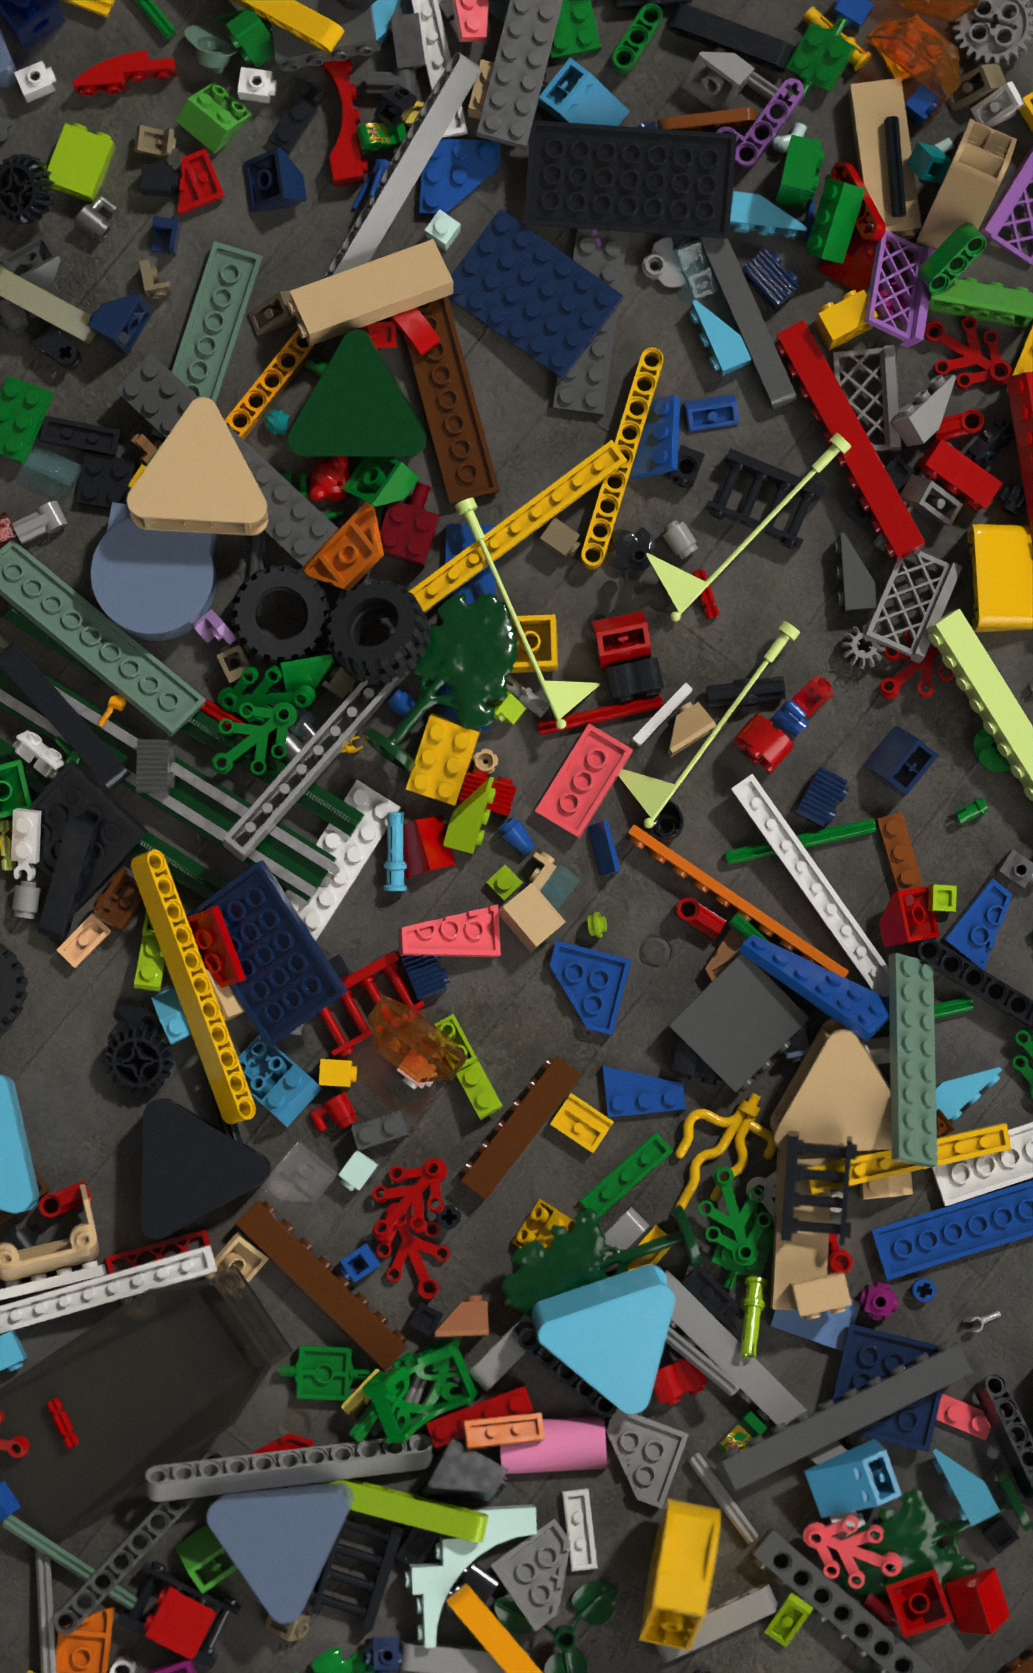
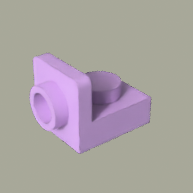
M212 609L193 625L194 629L206 643H209L216 637L218 641L223 638L231 645L237 639Z

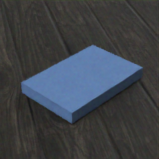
M851 1299L852 1305L845 1306L846 1311L831 1314L830 1310L820 1312V1317L805 1320L804 1316L800 1317L797 1315L796 1310L775 1309L770 1326L843 1351L849 1323H855L860 1304L859 1301Z

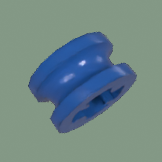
M917 1279L912 1285V1295L920 1302H929L936 1295V1287L929 1279ZM924 1283L929 1284L927 1288L931 1289L930 1294L920 1297L917 1287L923 1286Z

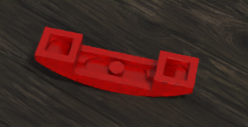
M417 308L388 317L404 334V340L420 357L440 343V338Z

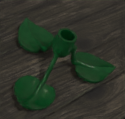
M592 1581L581 1585L572 1596V1605L579 1611L575 1615L572 1626L560 1625L553 1629L547 1624L543 1627L553 1635L557 1647L562 1650V1653H554L547 1659L544 1673H587L588 1664L583 1653L579 1650L568 1652L576 1644L574 1632L577 1630V1624L581 1616L590 1625L604 1624L612 1617L618 1594V1587L605 1581ZM510 1593L495 1600L494 1608L496 1615L509 1631L516 1634H527L532 1630L533 1627Z

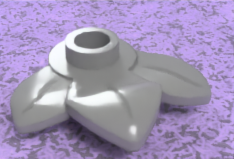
M670 237L663 238L653 245L652 254L646 256L643 260L642 271L646 277L654 280L658 279L666 287H681L686 284V280L681 272L689 265L692 256L682 250H673L672 239ZM652 263L658 264L659 270H651L650 265Z

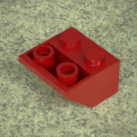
M643 611L592 621L601 670L651 658V643Z

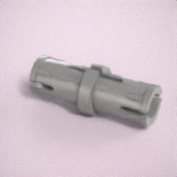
M508 675L506 677L508 679L506 683L507 691L541 718L550 707V704H547L532 693L533 689L524 687Z

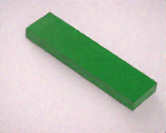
M655 1132L582 1197L579 1203L585 1209L592 1208L598 1220L667 1158L673 1150Z

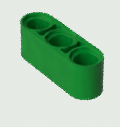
M653 3L644 5L618 44L612 57V68L616 74L626 76L634 70L660 29L662 10L658 5ZM648 14H652L657 18V20L653 23H649L644 19V17ZM638 35L644 41L640 44H635L630 38ZM619 57H627L630 63L621 65L617 62V59Z
M964 223L960 225L921 265L918 270L919 279L931 293H943L984 251L987 245L986 239L973 224Z

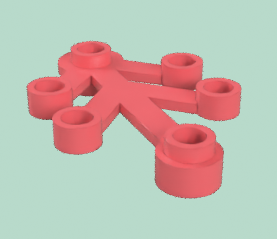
M847 1515L843 1520L827 1526L818 1522L809 1524L804 1529L803 1539L809 1547L817 1549L824 1563L823 1571L826 1577L830 1579L836 1578L840 1572V1565L837 1561L833 1560L828 1547L838 1551L849 1574L848 1583L855 1589L861 1588L864 1585L865 1576L863 1572L859 1571L853 1557L880 1567L881 1571L887 1576H895L901 1571L902 1559L898 1554L888 1552L881 1556L858 1546L869 1541L871 1543H879L883 1538V1529L879 1525H872L866 1531L839 1539L833 1535L842 1531L846 1533L856 1532L859 1524L857 1517ZM852 1521L855 1526L848 1527L846 1522ZM877 1531L880 1536L873 1537L870 1533ZM818 1534L821 1538L816 1540L812 1538V1535ZM893 1564L895 1569H888L886 1565ZM832 1566L836 1568V1571L830 1572L827 1568ZM854 1576H857L861 1579V1581L855 1582L852 1580V1578Z

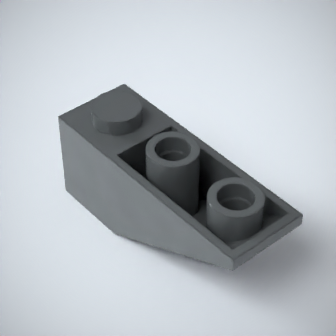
M840 533L838 540H834L835 556L839 555L840 565L836 566V580L841 581L842 590L837 593L838 606H843V613L873 612L876 609L875 582L846 534Z

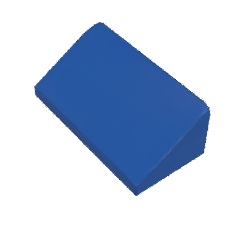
M734 394L684 402L689 432L739 424L737 400Z
M605 820L590 825L588 831L599 874L605 876L619 872L620 866L608 821Z

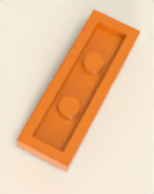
M542 1413L470 1420L462 1423L466 1449L545 1440Z

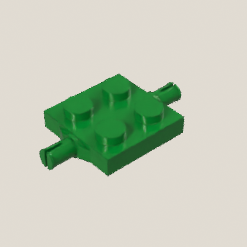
M838 16L832 29L822 28L811 22L786 67L797 73L803 80L804 99L812 85L832 92L856 49L855 45L847 42L840 35L848 22Z
M759 1204L755 1206L744 1226L746 1238L756 1225L755 1217L763 1211L765 1206ZM723 1225L721 1234L736 1241L733 1230ZM766 1227L756 1243L758 1249L757 1260L749 1266L737 1264L732 1257V1251L716 1243L710 1261L723 1266L729 1271L723 1285L724 1287L733 1290L738 1275L761 1277L773 1246V1229ZM748 1248L741 1249L742 1257H749L750 1251Z
M299 1345V1359L296 1366L280 1365V1370L286 1371L279 1372V1376L295 1377L297 1398L346 1401L350 1397V1386L353 1380H366L369 1377L367 1376L369 1375V1369H354L352 1364V1347Z

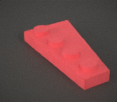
M451 0L459 42H483L485 40L489 0Z
M498 904L398 929L399 955L500 956Z

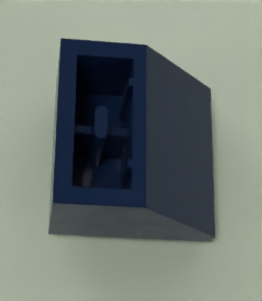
M895 726L863 766L904 798L939 755L917 737Z

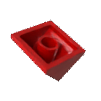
M442 815L418 819L403 825V861L407 864V868L404 869L406 879L456 865L452 849L443 846L447 832Z
M995 1567L945 1583L961 1633L992 1634L1010 1617Z

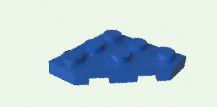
M441 138L422 171L419 215L435 216L439 209L449 214L463 199L465 200L482 182L499 170L500 143Z
M556 940L550 968L585 1027L589 1030L613 1035L631 959Z

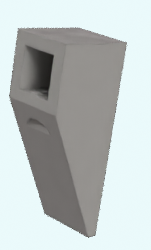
M955 375L936 376L930 380L929 387L914 396L915 400L911 404H907L899 410L900 414L892 422L907 447L924 444L939 430L956 379Z

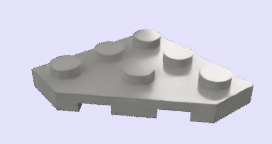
M617 1407L616 1412L610 1417L606 1433L637 1500L662 1509L689 1433L638 1414L624 1413Z
M553 1519L538 1530L537 1534L531 1535L491 1564V1567L536 1632L558 1617L571 1540L556 1519Z

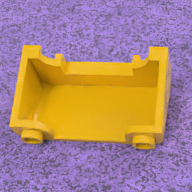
M972 524L967 530V543L973 545L969 549L970 554H972L975 602L973 610H978L975 611V619H972L973 631L1033 630V544L1030 526Z

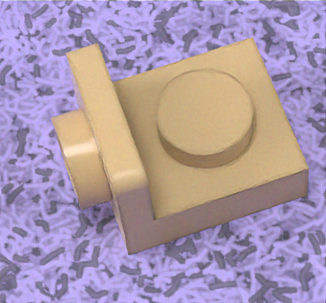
M544 851L541 854L537 852L533 854L532 857L544 865L543 869L537 867L529 878L539 891L557 868L553 864L555 859Z

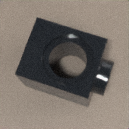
M681 445L678 452L677 470L671 471L669 478L673 479V483L677 486L687 488L689 485L693 487L705 454ZM680 464H691L693 472L690 474L682 473L679 469Z

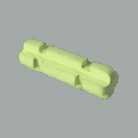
M12 820L0 821V832H2V835H0V841H2L1 856L3 857L1 863L4 871H14L17 867L16 861H11L12 841L5 835L13 825Z

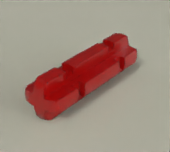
M704 569L696 570L691 574L703 581L707 579ZM709 585L699 595L701 605L705 608L703 611L706 618L713 619L719 616V610L717 605H714L715 598Z
M55 1398L48 1401L46 1407L49 1413L53 1415L51 1418L60 1436L64 1438L62 1441L65 1447L69 1449L79 1443V1439L76 1433L72 1431L74 1428L65 1410H62L63 1405L60 1399Z

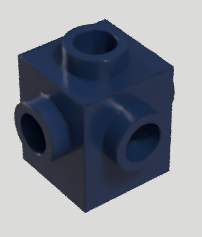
M372 1637L365 1639V1649L362 1652V1663L365 1666V1672L390 1673L399 1670L402 1662V1652L399 1649L398 1637Z

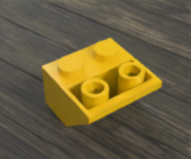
M539 1198L511 1243L522 1248L533 1240H539L544 1248L548 1249L554 1240V1236L550 1233L552 1226H564L567 1228L568 1233H570L576 1221Z

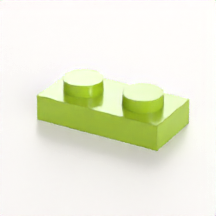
M791 1593L764 1633L784 1647H787L811 1613L813 1607Z

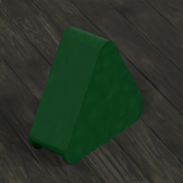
M362 329L352 330L344 336L288 434L289 447L300 456L411 457L422 451L427 440V434L371 335Z

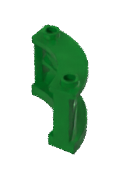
M456 1336L424 1346L426 1351L420 1352L412 1357L411 1353H408L391 1363L392 1368L386 1373L379 1371L363 1386L364 1395L366 1398L371 1397L386 1433L384 1438L386 1444L393 1442L396 1444L404 1443L410 1439V1436L418 1428L431 1419L458 1407L461 1409L472 1404L478 1391L473 1385L458 1348L460 1344ZM449 1358H452L457 1371H449ZM431 1364L429 1371H436V1373L425 1374L424 1367ZM412 1373L425 1380H434L432 1388L423 1404L402 1400L408 1391L409 1375ZM459 1376L464 1390L450 1394L452 1387L459 1386L446 1380L449 1377ZM401 1381V1388L397 1389L395 1385ZM401 1416V1417H402V1421L398 1424L397 1421H398L399 1417Z

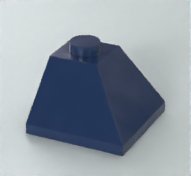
M277 147L244 162L250 212L288 208L307 200L304 175L282 148Z
M133 294L101 304L99 309L92 313L88 326L100 338L128 355L152 316L153 311L140 295Z

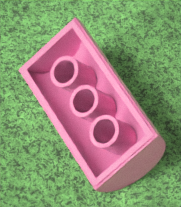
M602 1416L542 1419L545 1440L500 1446L501 1466L508 1469L506 1474L607 1469L605 1421Z

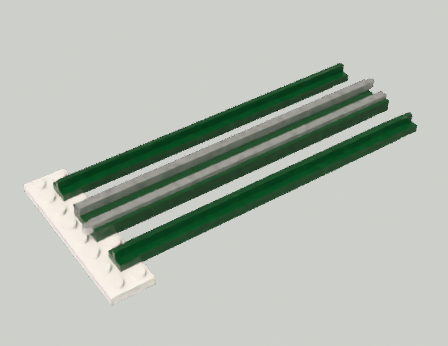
M9 603L7 606L8 610L3 617L5 620L99 678ZM0 666V708L52 741L59 736L69 748L75 751ZM45 675L131 773L120 784L227 850L223 847V838L252 804L177 757L175 762H171L170 772L175 773V786L170 788V794L137 793V739L147 738L112 716L108 718L103 727L99 726L97 723L105 713L104 711ZM198 711L180 728V730L218 754L228 753L244 740V738L236 733L224 735L219 730V723L201 711ZM222 726L223 731H229L228 728ZM0 738V764L21 759L27 786L41 794L53 779L50 777L46 778L33 767L36 760L33 759L28 763L15 753V748ZM254 745L236 759L234 764L270 786L287 765L266 753L265 763L267 771L261 776L255 775L250 768L251 763L255 760L256 746ZM255 764L254 770L256 772H261L263 770V764ZM356 780L344 801L314 782L297 800L296 803L329 823L316 845L278 822L244 861L253 866L258 861L264 860L277 882L287 888L286 896L315 941L322 934L388 829L387 812H399L401 809L400 806ZM147 832L131 850L137 856L151 850L160 851L165 857L172 878L205 899H209L229 884L223 878L150 832Z

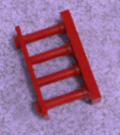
M395 950L341 980L348 993L338 1000L341 999L361 1035L347 1042L329 1008L327 1007L319 1013L338 1048L331 1051L333 1056L339 1054L343 1058L355 1051L353 1046L406 1016L410 1020L423 1013L421 1009L425 1006L423 1000L415 1004L396 970L398 967L396 962L400 961ZM380 971H383L384 974L387 973L406 1007V1010L395 1016H392L373 982L375 980L373 975ZM357 984L365 987L384 1021L372 1029L368 1027L351 996L352 991L350 988Z

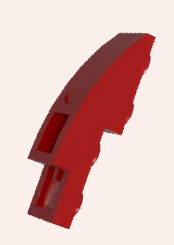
M148 50L131 52L107 59L91 67L73 81V87L75 92L80 93L82 96L95 95V92L106 91L107 94H117L121 90H127V79H130L132 82H142L146 78L156 77L157 80H168L171 76H177L176 63L174 58L150 60Z

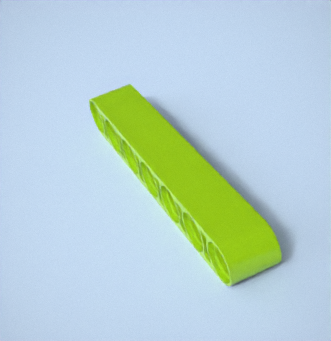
M351 1478L314 1483V1485L333 1483L347 1485L354 1495V1502L350 1510L472 1542L482 1543L484 1541L489 1518L488 1514Z

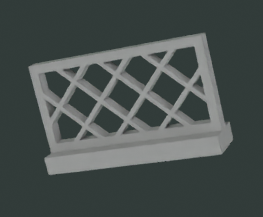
M887 345L884 348L833 352L834 373L840 387L849 380L859 388L848 401L860 413L857 417L859 421L862 417H865L874 425L867 433L868 438L877 428L885 434V444L873 445L875 451H902L901 436L892 422L900 414L895 346ZM880 355V365L874 372L863 364L869 356ZM859 356H863V357L860 359V361L856 358V357H859ZM850 357L857 364L846 374L840 368L839 358ZM860 366L870 374L862 385H859L851 378ZM880 370H881V378H879V377L876 375ZM840 373L845 377L842 381L840 379ZM873 378L882 384V390L876 397L864 389ZM861 392L872 399L863 411L852 403ZM881 396H882V399H883V404L878 401V399H879ZM875 403L883 409V416L877 423L866 415ZM883 421L884 429L881 426H879Z
M917 551L911 555L916 557L919 566L907 570L903 559L898 562L896 561L865 637L911 657L910 660L920 664L931 643L926 628L941 619L963 566L954 562L951 565L922 551ZM931 565L943 569L941 576L933 580L930 579L926 567ZM921 569L926 582L914 586L909 573ZM905 576L909 588L897 592L893 582L896 578ZM928 586L932 597L930 600L921 603L916 590ZM891 589L893 594L888 596ZM912 592L917 605L905 609L899 596ZM895 598L900 611L888 615L884 607L885 601ZM919 609L922 621L911 625L907 612ZM902 615L907 627L895 632L890 619ZM886 621L890 634L881 636L874 633L873 629L877 623ZM909 631L913 640L911 647L908 648L901 645L897 635Z

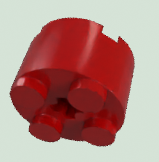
M756 713L731 741L740 750L747 752L745 757L756 766L760 763V767L768 774H771L791 752L794 744L780 729L776 730L771 726L772 722Z

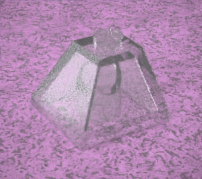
M298 1141L272 1171L261 1188L281 1204L313 1206L339 1173Z

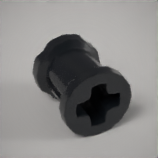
M445 1205L443 1211L438 1213L437 1219L443 1228L453 1229L460 1223L461 1213L454 1205ZM447 1210H452V1214L457 1215V1219H453L452 1224H447V1220L442 1219V1215H445Z

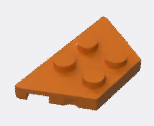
M365 502L301 570L314 579L349 591L384 556L375 507Z
M109 1607L87 1616L75 1631L65 1635L58 1632L56 1673H108L115 1607ZM73 1622L63 1625L62 1627H69Z

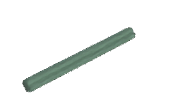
M12 1514L3 1520L2 1526L84 1581L95 1570ZM102 1574L95 1579V1584L99 1587H106L110 1583V1579ZM116 1585L107 1595L128 1610H132L137 1601V1597L119 1585Z

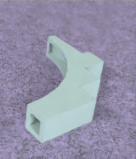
M534 1505L470 1508L471 1510L489 1515L482 1543L453 1536H440V1543L435 1544L436 1559H440V1563L409 1564V1572H405V1587L410 1588L412 1595L421 1594V1598H416L417 1614H421L422 1624L417 1625L418 1641H422L425 1648L436 1647L437 1624L442 1605L451 1586L462 1571L479 1555L497 1544L516 1537L537 1534L536 1507Z

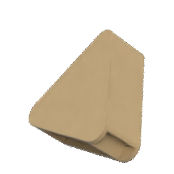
M969 120L915 243L924 247L931 246L938 249L964 223H971L977 230L979 229L1008 168L1017 142L1016 138L980 124L975 120Z
M200 397L191 402L127 496V505L130 510L131 519L137 527L144 530L254 536L266 529L269 520L266 499L215 402L206 397Z
M830 1018L823 1023L771 1115L770 1126L774 1133L777 1147L782 1152L787 1153L789 1131L799 1132V1139L804 1140V1143L846 1146L847 1136H852V1144H857V1151L892 1149L891 1087L860 1037L834 1018Z

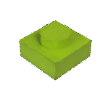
M506 865L501 867L486 882L503 901L523 884Z
M929 885L928 911L956 912L957 886Z

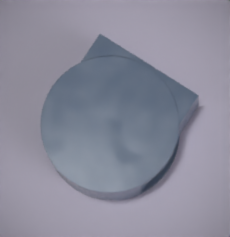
M112 502L107 533L100 540L91 564V583L94 595L107 617L125 633L142 640H170L191 631L194 628L193 625L209 611L214 601L217 575L213 554L217 534L144 530L133 523L128 505Z

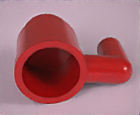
M346 1092L339 1094L310 1112V1118L319 1133L328 1128L322 1118L327 1113L340 1130L358 1120L355 1115L356 1111Z
M829 1234L828 1248L830 1252L828 1253L827 1269L831 1273L843 1272L846 1274L853 1266L852 1257L847 1251L839 1248L837 1235Z

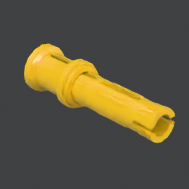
M814 6L802 18L809 25L813 22L822 28L832 29L834 26ZM841 32L840 35L847 42L856 46L849 62L854 65V70L858 72L869 61L872 54L865 52L855 43L856 39L847 37Z

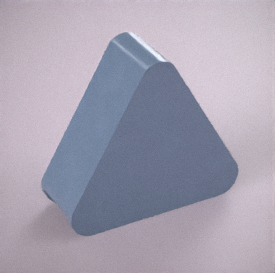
M343 1483L276 1487L221 1494L209 1508L207 1522L270 1616L279 1623L288 1624L294 1622L305 1608L351 1509L354 1495L352 1490Z

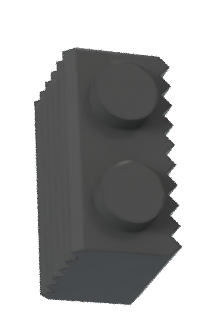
M137 739V793L170 794V788H174L175 773L170 772L171 762H175L176 748L171 746L169 740Z
M399 1110L397 1113L392 1112V1114L388 1113L387 1116L383 1115L382 1118L377 1117V1119L373 1118L372 1121L368 1120L367 1123H358L357 1126L353 1125L351 1128L358 1151L409 1134L403 1114Z

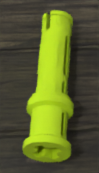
M751 1276L746 1277L744 1280L746 1294L742 1300L745 1314L739 1356L744 1358H756L761 1311L765 1308V1301H763L764 1289L768 1285L766 1279Z

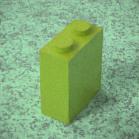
M65 123L47 168L49 172H52L49 179L55 182L51 188L92 203L99 193L116 149L111 137L105 133L97 132V134L88 132V129L81 124L73 123V125Z

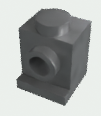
M1014 849L1010 850L996 873L1021 889L1025 888L1026 885L1031 887L1033 885V862L1017 853ZM1018 865H1022L1025 868L1023 875L1017 873L1016 868Z

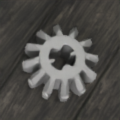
M863 625L862 633H860L856 626L853 627L852 632L854 636L846 633L844 637L849 642L841 644V648L849 649V651L843 654V657H853L849 663L851 666L856 661H859V669L864 668L865 661L870 668L874 667L873 659L881 661L883 657L878 652L886 650L885 646L878 645V642L865 637L868 629L867 625ZM874 628L873 632L877 633L878 630ZM860 641L863 644L868 643L869 648L866 650L868 653H865L864 650H858L857 647L860 645Z

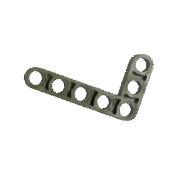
M0 264L1 297L89 344L92 342L95 333L88 326L91 314L13 273Z

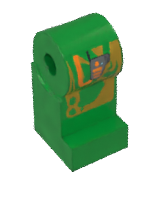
M376 122L367 123L356 128L361 150L394 151L399 148L406 136L404 122L395 129L386 123Z
M748 1409L720 1439L717 1446L723 1452L736 1446L741 1449L748 1445L747 1441L762 1434L767 1427Z

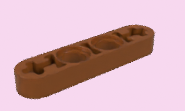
M739 108L666 117L658 120L657 126L659 129L709 132L718 131L723 127H730L732 129L749 127L755 123L757 117L755 108Z

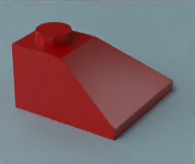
M853 229L843 264L824 259L818 271L849 289L856 290L857 293L862 290L865 291L871 281L877 242L863 239L858 229ZM886 242L885 245L889 249L890 244Z
M929 886L893 893L879 921L884 947L940 937L935 911H928Z
M935 1569L885 1586L903 1638L954 1622Z

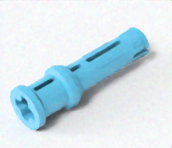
M387 812L388 855L387 861L384 864V869H386L385 891L407 890V886L404 885V869L407 868V864L403 861L404 812Z

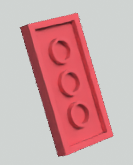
M588 724L535 812L580 839L633 753V749L593 725Z

